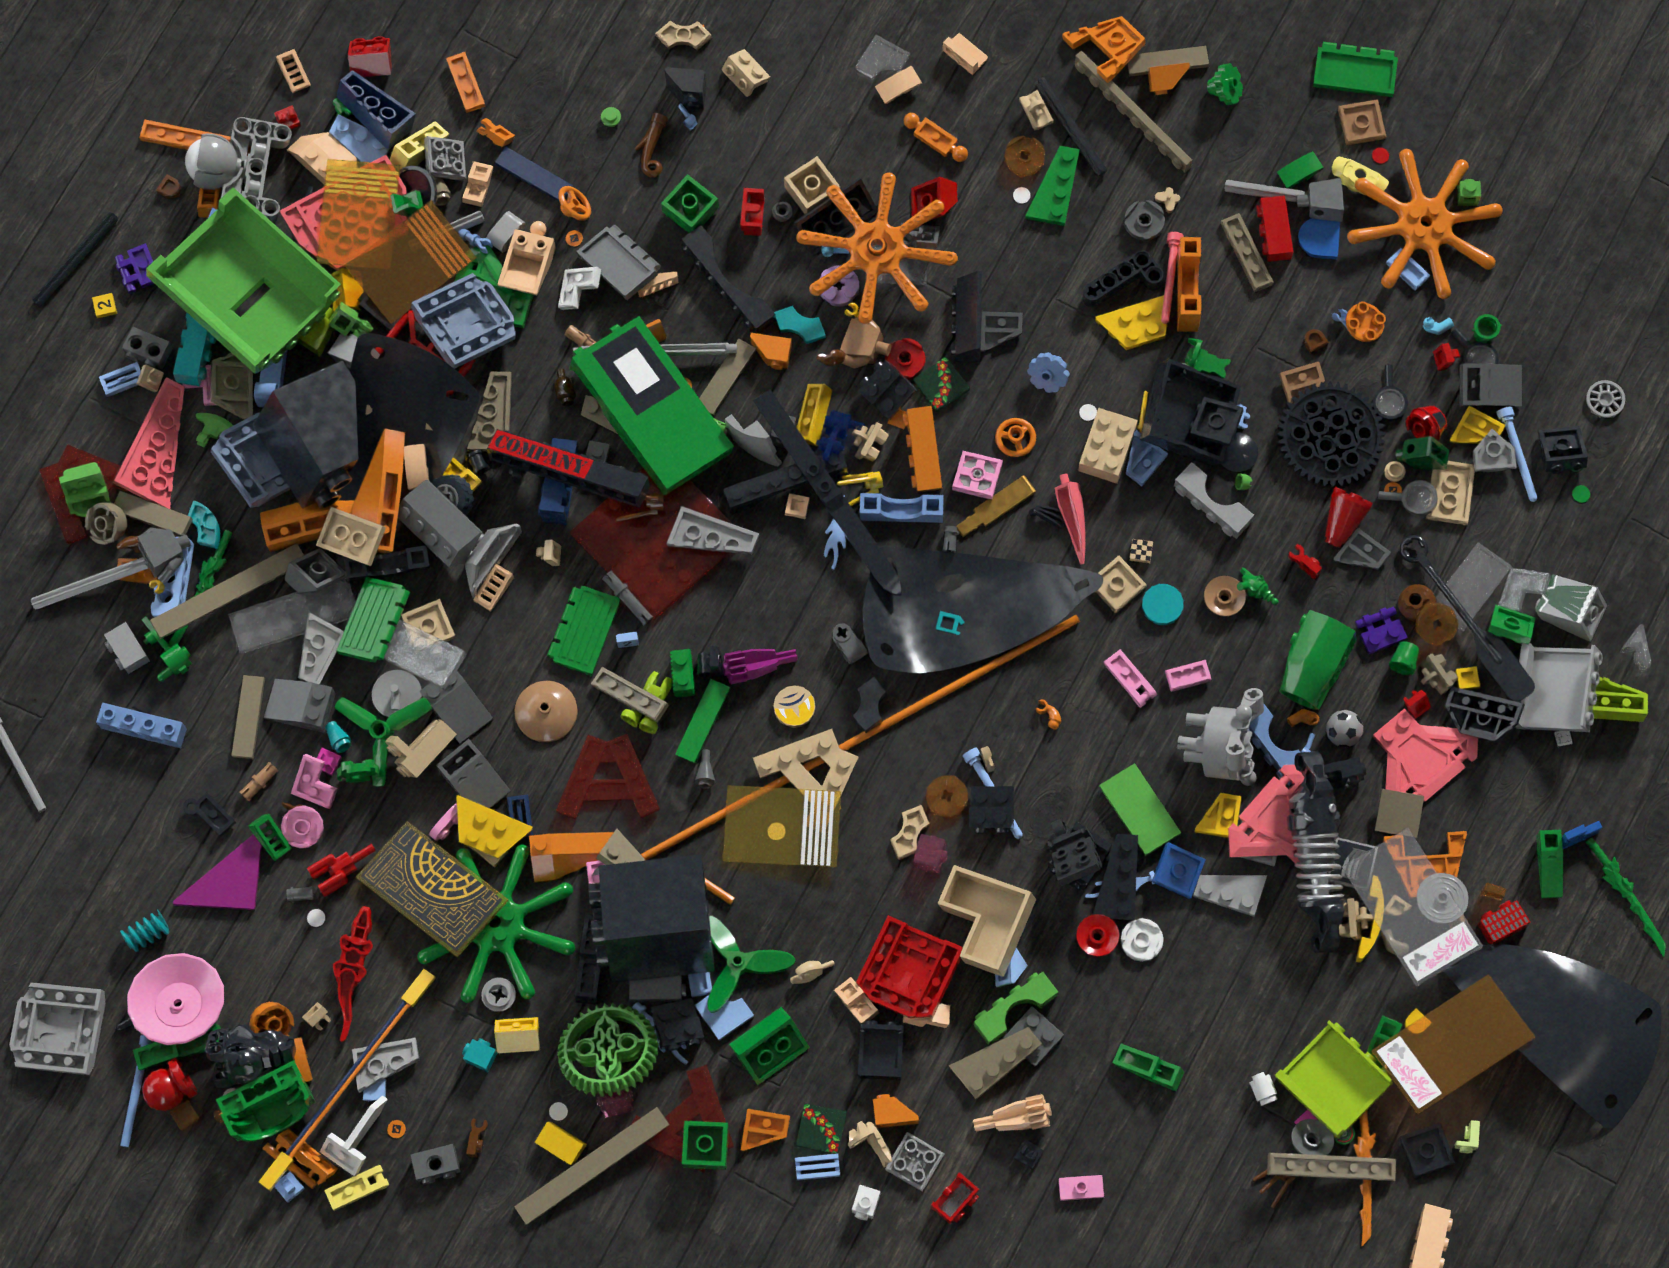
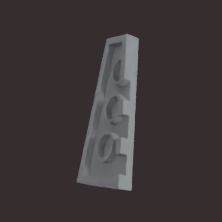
M681 507L667 541V546L752 555L759 538V533Z

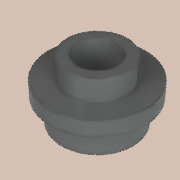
M778 202L772 209L773 217L780 222L789 220L792 216V207L786 202ZM784 210L786 213L781 215L779 211Z

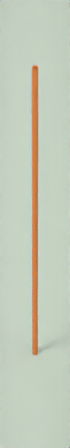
M1077 615L1072 616L883 720V722L869 732L865 733L863 731L838 745L839 748L846 751L1079 623V618ZM817 757L802 766L807 771H810L825 763V761L821 757ZM784 775L647 850L641 856L645 860H649L790 782L789 779Z

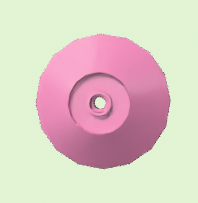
M185 953L164 955L148 963L134 977L127 994L128 1014L135 1029L151 1041L165 1045L188 1043L204 1035L218 1020L224 1005V985L216 969L204 959ZM176 1003H182L181 1006L175 1007Z

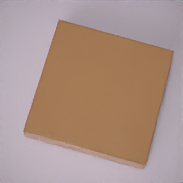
M1378 99L1338 106L1346 145L1386 139Z

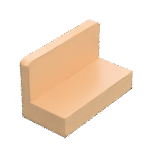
M960 33L953 39L948 37L943 42V51L972 75L988 60L986 54Z

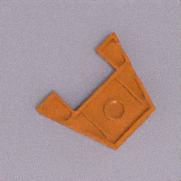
M1122 16L1099 22L1098 26L1092 28L1085 26L1079 28L1078 32L1070 34L1068 31L1062 34L1063 40L1072 49L1091 40L1110 58L1109 61L1097 67V73L1107 83L1146 44L1145 38Z
M1467 831L1447 832L1448 854L1406 857L1403 835L1383 837V842L1409 899H1417V892L1421 883L1431 875L1447 873L1457 877Z

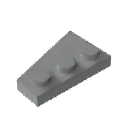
M1200 875L1193 897L1254 917L1267 875Z

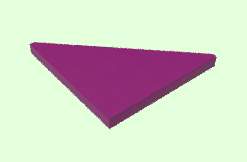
M254 834L173 901V905L255 910L262 845Z

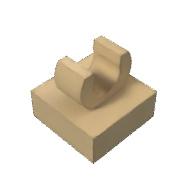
M143 365L136 384L152 392H157L164 373L148 365Z
M545 540V546L537 548L536 556H541V560L546 561L551 566H560L561 545L554 540Z
M318 1002L302 1016L309 1025L315 1026L318 1030L323 1029L319 1025L320 1019H325L328 1022L331 1021L329 1016L326 1015L328 1011Z

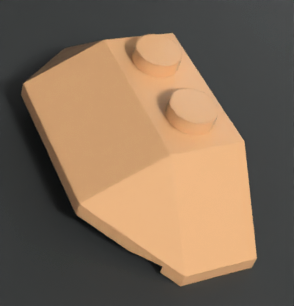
M329 132L301 136L287 149L294 158L325 186L326 183H333V181H326L327 178L341 179L343 177L327 175V172L352 173V171L330 170L328 166L357 168V158Z

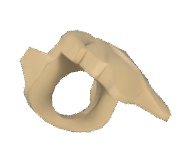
M860 1121L857 1123V1131L855 1129L849 1131V1148H853L867 1140L879 1156L883 1167L892 1162L889 1148L872 1122L864 1124Z

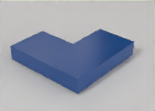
M1600 821L1586 827L1583 824L1565 832L1562 836L1563 849L1598 834L1602 829Z

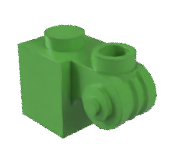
M343 302L339 304L329 320V326L345 336L349 331H352L354 336L358 338L360 335L370 333L373 330L368 321L359 318L358 312Z

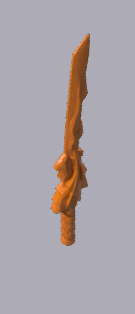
M1366 1111L1360 1117L1361 1137L1358 1136V1145L1353 1144L1357 1157L1372 1158L1370 1150L1375 1144L1376 1134L1371 1136L1369 1134L1368 1111ZM1363 1180V1184L1360 1185L1363 1195V1209L1360 1211L1363 1226L1362 1246L1371 1237V1180Z

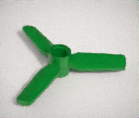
M344 697L337 701L335 705L336 710L361 728L369 730L370 735L376 738L373 745V760L375 765L379 766L380 776L376 779L375 775L372 776L373 786L381 787L385 785L388 760V745L385 741L394 735V731L405 728L432 710L431 704L426 698H421L389 716L386 722L377 720L375 715ZM381 726H384V732L380 735L379 729Z

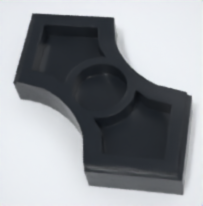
M875 677L858 688L861 696V705L859 710L853 715L854 720L865 733L883 722L879 715V706L881 701L887 696V692Z

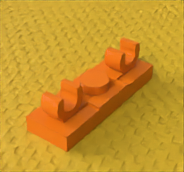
M290 1129L280 1133L276 1138V1141L279 1143L276 1146V1150L279 1151L283 1147L288 1150L298 1136ZM306 1142L303 1143L294 1155L300 1164L312 1169L308 1174L310 1178L315 1174L319 1175L318 1185L334 1175L338 1169Z

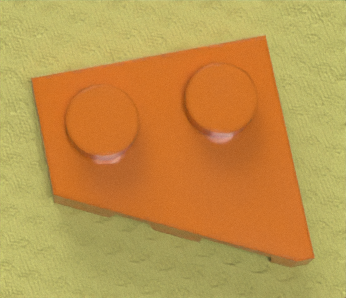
M747 1109L741 1150L744 1151L786 1138L790 1116Z

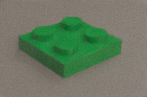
M1495 605L1488 632L1498 637L1512 639L1516 643L1529 645L1535 617Z

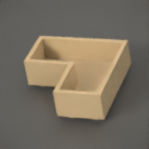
M954 865L938 905L945 912L974 922L961 951V959L966 964L1004 977L1036 898L1030 891Z

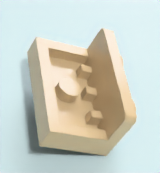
M745 49L728 56L722 68V71L746 97L751 95L754 88L767 83L770 78L766 71Z

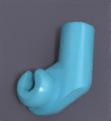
M824 246L821 248L822 254L825 257H830L833 253L849 254L848 250Z
M1430 317L1423 321L1425 331L1440 335L1454 327V323L1450 318L1441 323L1434 322Z

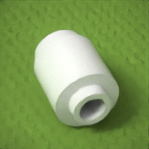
M1264 1072L1252 1076L1253 1081L1249 1083L1257 1102L1260 1101L1261 1106L1277 1100V1091L1270 1075L1265 1076Z

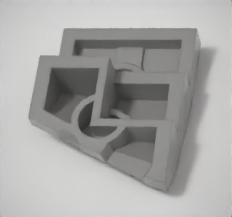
M732 414L725 418L726 432L742 449L768 464L777 467L782 464L775 454L777 451L770 436L758 421L743 429Z

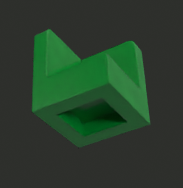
M415 190L404 196L398 194L390 195L394 214L411 217L416 213H420L419 210L421 209L424 211L420 191Z

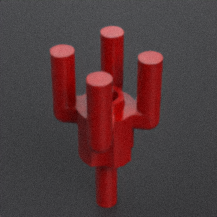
M370 844L352 856H349L347 852L337 858L333 854H329L309 866L307 870L313 880L327 871L332 877L318 885L322 895L326 897L347 884V876L357 870L355 863L376 850Z

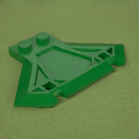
M489 245L483 246L487 249L488 253L486 254L481 252L477 246L465 252L471 262L467 263L463 256L461 257L466 265L465 268L457 270L454 282L473 273L478 280L482 282L487 281L492 284L513 314L514 326L524 328L534 295L498 286L503 267ZM474 265H477L476 271L473 270Z

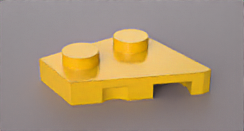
M1469 406L1453 433L1450 442L1479 444L1491 429L1495 430L1498 435H1501L1505 424Z

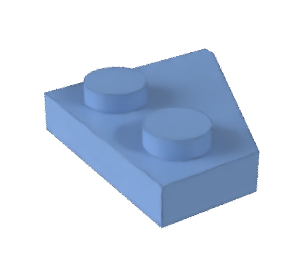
M1136 430L1134 432L1126 475L1140 486H1143L1164 461L1168 453L1158 446L1141 441V433Z

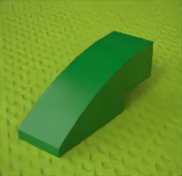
M1120 1044L1113 1060L1114 1065L1174 1091H1177L1184 1074L1181 1067L1124 1044Z

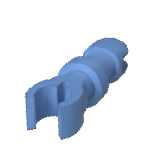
M461 229L458 232L461 240L468 241L474 247L477 246L485 254L488 252L486 247L483 246L489 245L491 248L493 247L489 239L480 238L477 234L472 235L466 229Z

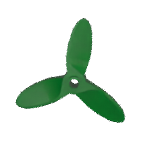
M709 916L712 944L727 961L726 967L714 983L707 1004L710 1013L719 1011L727 1003L737 987L741 974L745 972L756 974L776 973L790 969L795 964L794 956L784 951L757 950L749 953L741 952L732 934L717 918Z

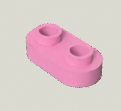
M457 804L453 805L430 831L429 835L435 841L439 839L444 840L450 833L449 829L453 824H458Z

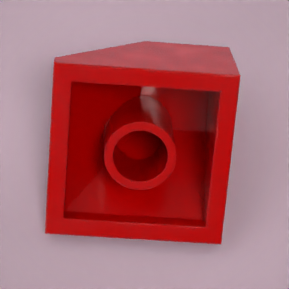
M938 177L911 188L912 217L935 200L942 201L945 208L942 213L931 220L943 216L957 203V183L943 177Z

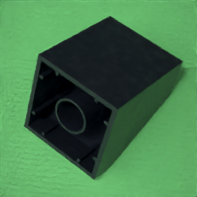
M343 361L273 390L253 425L302 509L314 503H317L319 508L323 509L337 502L341 498L339 490L352 481L349 473L358 461L356 385L354 378Z

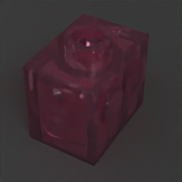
M921 834L913 860L915 868L940 873L942 863H946L948 857L946 840L933 835Z
M623 1089L620 1095L617 1092H613L612 1097L608 1093H605L604 1097L597 1093V1105L601 1108L604 1118L634 1111L632 1103L633 1092L630 1090L627 1092Z

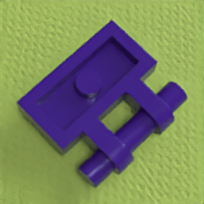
M146 243L128 250L127 252L130 257L124 260L122 255L115 257L116 268L123 277L122 283L130 294L136 292L134 284L140 282L142 288L155 284L146 276V268L153 263ZM133 266L136 274L130 275L128 269Z
M1394 606L1388 609L1382 608L1378 613L1370 616L1368 614L1364 615L1362 619L1355 621L1357 629L1365 626L1367 630L1360 637L1368 655L1407 640L1408 637L1400 619L1391 622L1390 616L1397 614ZM1382 620L1384 625L1374 629L1372 623Z

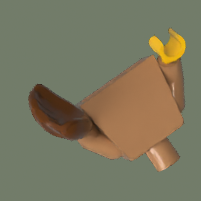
M849 303L848 305L853 308V313L846 309L845 314L847 316H855V319L852 318L840 350H832L829 355L819 354L816 359L827 366L844 364L851 368H858L868 363H875L878 354L888 356L891 351V344L883 342L884 337L880 327L873 320L868 324H862L858 320L857 304Z

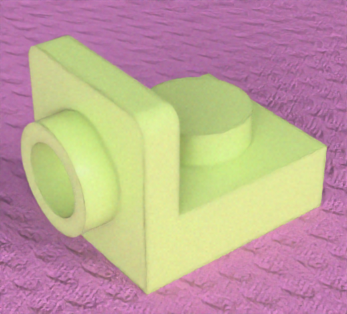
M1471 1120L1469 1126H1465L1464 1139H1468V1142L1456 1141L1455 1149H1460L1459 1152L1473 1153V1150H1477L1479 1146L1480 1121Z

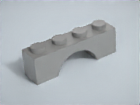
M1191 462L1175 479V490L1181 496L1189 498L1191 504L1196 509H1202L1211 522H1217L1222 526L1225 534L1237 539L1253 522L1254 514L1239 502L1232 505H1220L1212 501L1205 490L1207 475Z

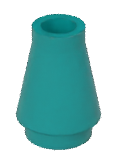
M336 721L326 724L325 729L332 749L336 750L337 753L348 750L351 747V738L337 725Z

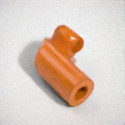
M1301 709L1289 716L1287 721L1291 727L1300 722L1308 725H1317L1319 716L1313 711Z

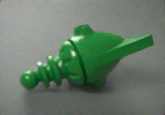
M1242 567L1240 572L1243 574V582L1237 584V589L1239 591L1247 590L1249 597H1263L1264 601L1267 600L1268 603L1271 601L1273 605H1277L1279 601L1277 598H1274V594H1271V590L1268 591V584L1262 575L1255 576Z

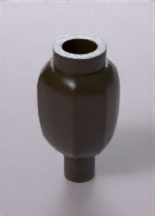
M559 369L556 371L558 379L554 383L555 393L563 406H570L574 404L576 397L575 387L572 380L566 376L565 370Z

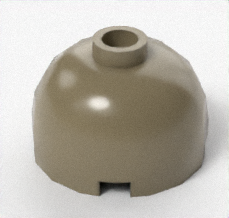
M98 503L87 511L85 527L86 530H90L92 534L90 537L98 544H109L123 536L127 528V519L123 510L113 503Z

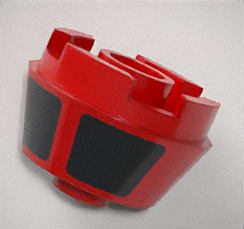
M1435 406L1413 409L1410 416L1406 418L1407 431L1411 430L1416 438L1432 436L1439 441L1447 429V421L1444 414Z

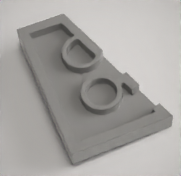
M311 613L308 614L298 678L304 682L320 684L337 652L336 650L344 631Z
M416 1038L380 1044L356 1075L358 1092L419 1061ZM367 1047L352 1049L354 1064Z

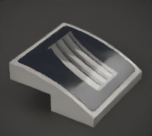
M1337 837L1335 844H1338L1339 848L1336 849V854L1341 857L1335 860V864H1339L1341 868L1328 871V874H1338L1342 878L1329 883L1368 892L1378 847Z

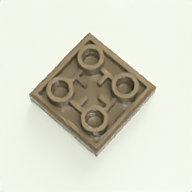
M1381 789L1374 830L1417 838L1424 796Z

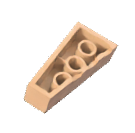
M1425 1203L1415 1237L1417 1243L1415 1242L1410 1258L1413 1262L1410 1263L1409 1268H1443L1445 1259L1441 1258L1442 1251L1446 1252L1449 1239L1445 1237L1446 1232H1450L1453 1219L1449 1218L1451 1210Z

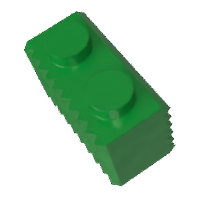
M673 650L670 652L674 696H694L695 688L691 650Z

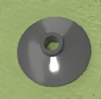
M1305 1119L1297 1123L1293 1128L1291 1134L1292 1144L1300 1154L1328 1155L1333 1149V1133L1320 1121Z

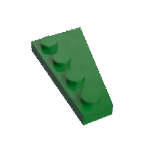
M1059 146L1027 211L1025 219L1065 226L1080 149Z

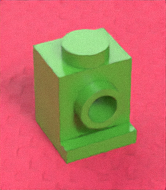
M1473 179L1460 181L1459 185H1457V206H1478L1481 198V181Z

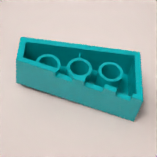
M186 313L187 330L183 329L181 345L183 348L180 347L178 349L173 375L177 383L200 387L201 381L206 378L207 368L205 366L211 360V346L215 344L216 338Z

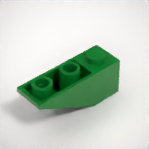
M1540 830L1536 835L1541 898H1563V846L1561 830Z

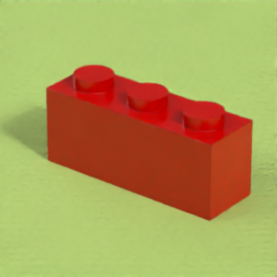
M1285 195L1261 198L1260 204L1256 206L1257 217H1261L1262 224H1259L1260 236H1264L1262 253L1267 256V262L1290 260L1293 255V246Z

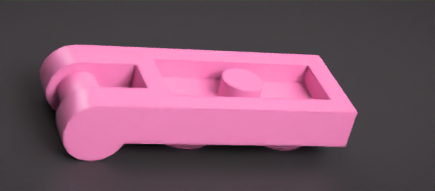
M1118 650L1104 661L1107 669L1140 708L1146 704L1149 698L1153 699L1157 696L1154 688L1121 650ZM1142 687L1145 692L1140 695L1137 690Z

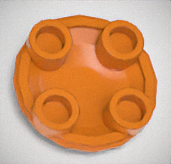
M1362 301L1352 306L1348 311L1346 327L1355 339L1362 342H1371L1378 339L1382 334L1386 317L1375 306Z

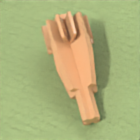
M1042 1094L1025 1098L1026 1100L1017 1101L993 1111L992 1116L974 1119L975 1131L995 1127L998 1131L1025 1130L1029 1128L1034 1130L1050 1126L1048 1117L1052 1116L1050 1104L1046 1103Z

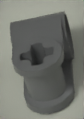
M842 623L834 627L833 641L850 665L868 654L863 643L847 624ZM838 632L846 633V638L838 637Z

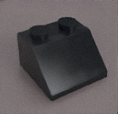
M665 67L667 88L678 101L690 110L704 109L707 90L705 70Z

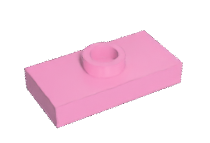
M1206 660L1165 670L1171 692L1212 680Z
M1102 1175L1059 1178L1060 1201L1104 1198Z

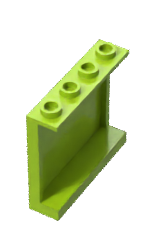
M1329 1020L1327 1022L1328 1025L1283 1071L1280 1069L1275 1074V1077L1339 1139L1393 1082L1391 1079L1392 1074L1385 1067L1380 1069L1375 1064L1377 1060L1369 1052L1364 1054L1359 1049L1361 1045L1353 1037L1350 1039L1343 1034L1345 1030L1337 1022L1333 1024Z

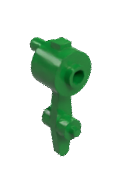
M146 616L141 619L149 629V632L144 635L146 639L143 642L146 645L150 643L152 646L158 641L165 650L160 657L168 668L159 673L157 679L164 681L172 674L177 676L179 673L183 675L187 672V667L192 665L189 660L191 654L184 646L180 648L177 643L170 647L163 638H159Z

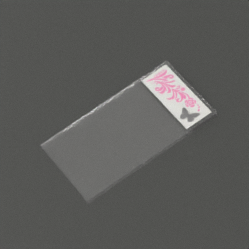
M1409 828L1404 829L1397 835L1342 866L1345 874L1415 986L1421 985V983L1483 947Z

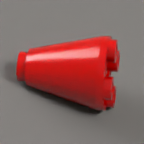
M1335 487L1331 496L1325 542L1341 548V545L1345 544L1368 514L1373 503L1362 499L1357 494H1348L1346 491Z

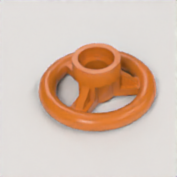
M564 186L559 190L560 208L565 216L581 221L587 220L590 217L591 206L587 198L579 190L571 186ZM566 192L568 193L567 200H565L564 194ZM576 196L581 200L583 205L580 204V202L576 199Z
M1011 418L1002 422L997 428L995 441L1000 451L1011 457H1021L1033 449L1036 443V432L1033 426L1026 420ZM1012 424L1022 425V427L1014 425L1009 428L1008 432L1003 431L1007 426ZM1029 431L1030 441L1027 447L1023 449L1021 441L1024 438V433ZM1017 434L1019 438H1013L1012 436ZM1001 438L1009 439L1014 443L1016 451L1006 448Z

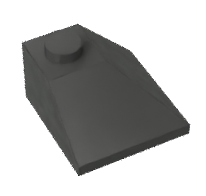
M319 548L289 562L285 581L298 593L317 591L346 577V572Z

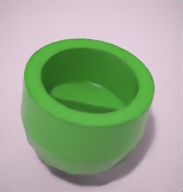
M1238 474L1235 479L1236 489H1250L1252 486L1250 485V482H1252L1251 477L1247 474Z

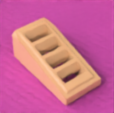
M295 49L276 56L278 65L292 93L311 86ZM290 59H294V62L289 63L287 65H284L283 63ZM295 65L297 66V69H294L290 72H287L286 70ZM300 72V76L290 79L291 75ZM301 79L304 80V83H301L297 86L293 85V83L296 81H299Z
M677 272L659 273L638 291L639 297L677 284Z
M495 564L473 599L474 602L492 611L514 579L513 574ZM497 574L502 575L503 577H505V579L502 580L498 578ZM492 581H495L496 583L500 584V587L498 588L497 586L493 585ZM490 588L491 590L495 591L496 594L493 595L492 593L488 592L487 589ZM483 594L492 599L491 602L483 599Z

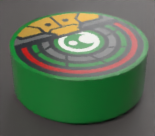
M1351 1126L1339 1139L1333 1134L1334 1141L1340 1145L1349 1144L1355 1134L1353 1127Z

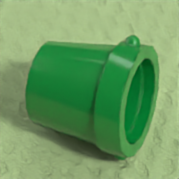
M1484 314L1479 316L1472 329L1475 340L1477 342L1491 343L1498 336L1502 325L1493 315Z
M1400 642L1393 657L1390 659L1389 667L1397 673L1413 675L1417 667L1416 662L1419 648L1410 642Z

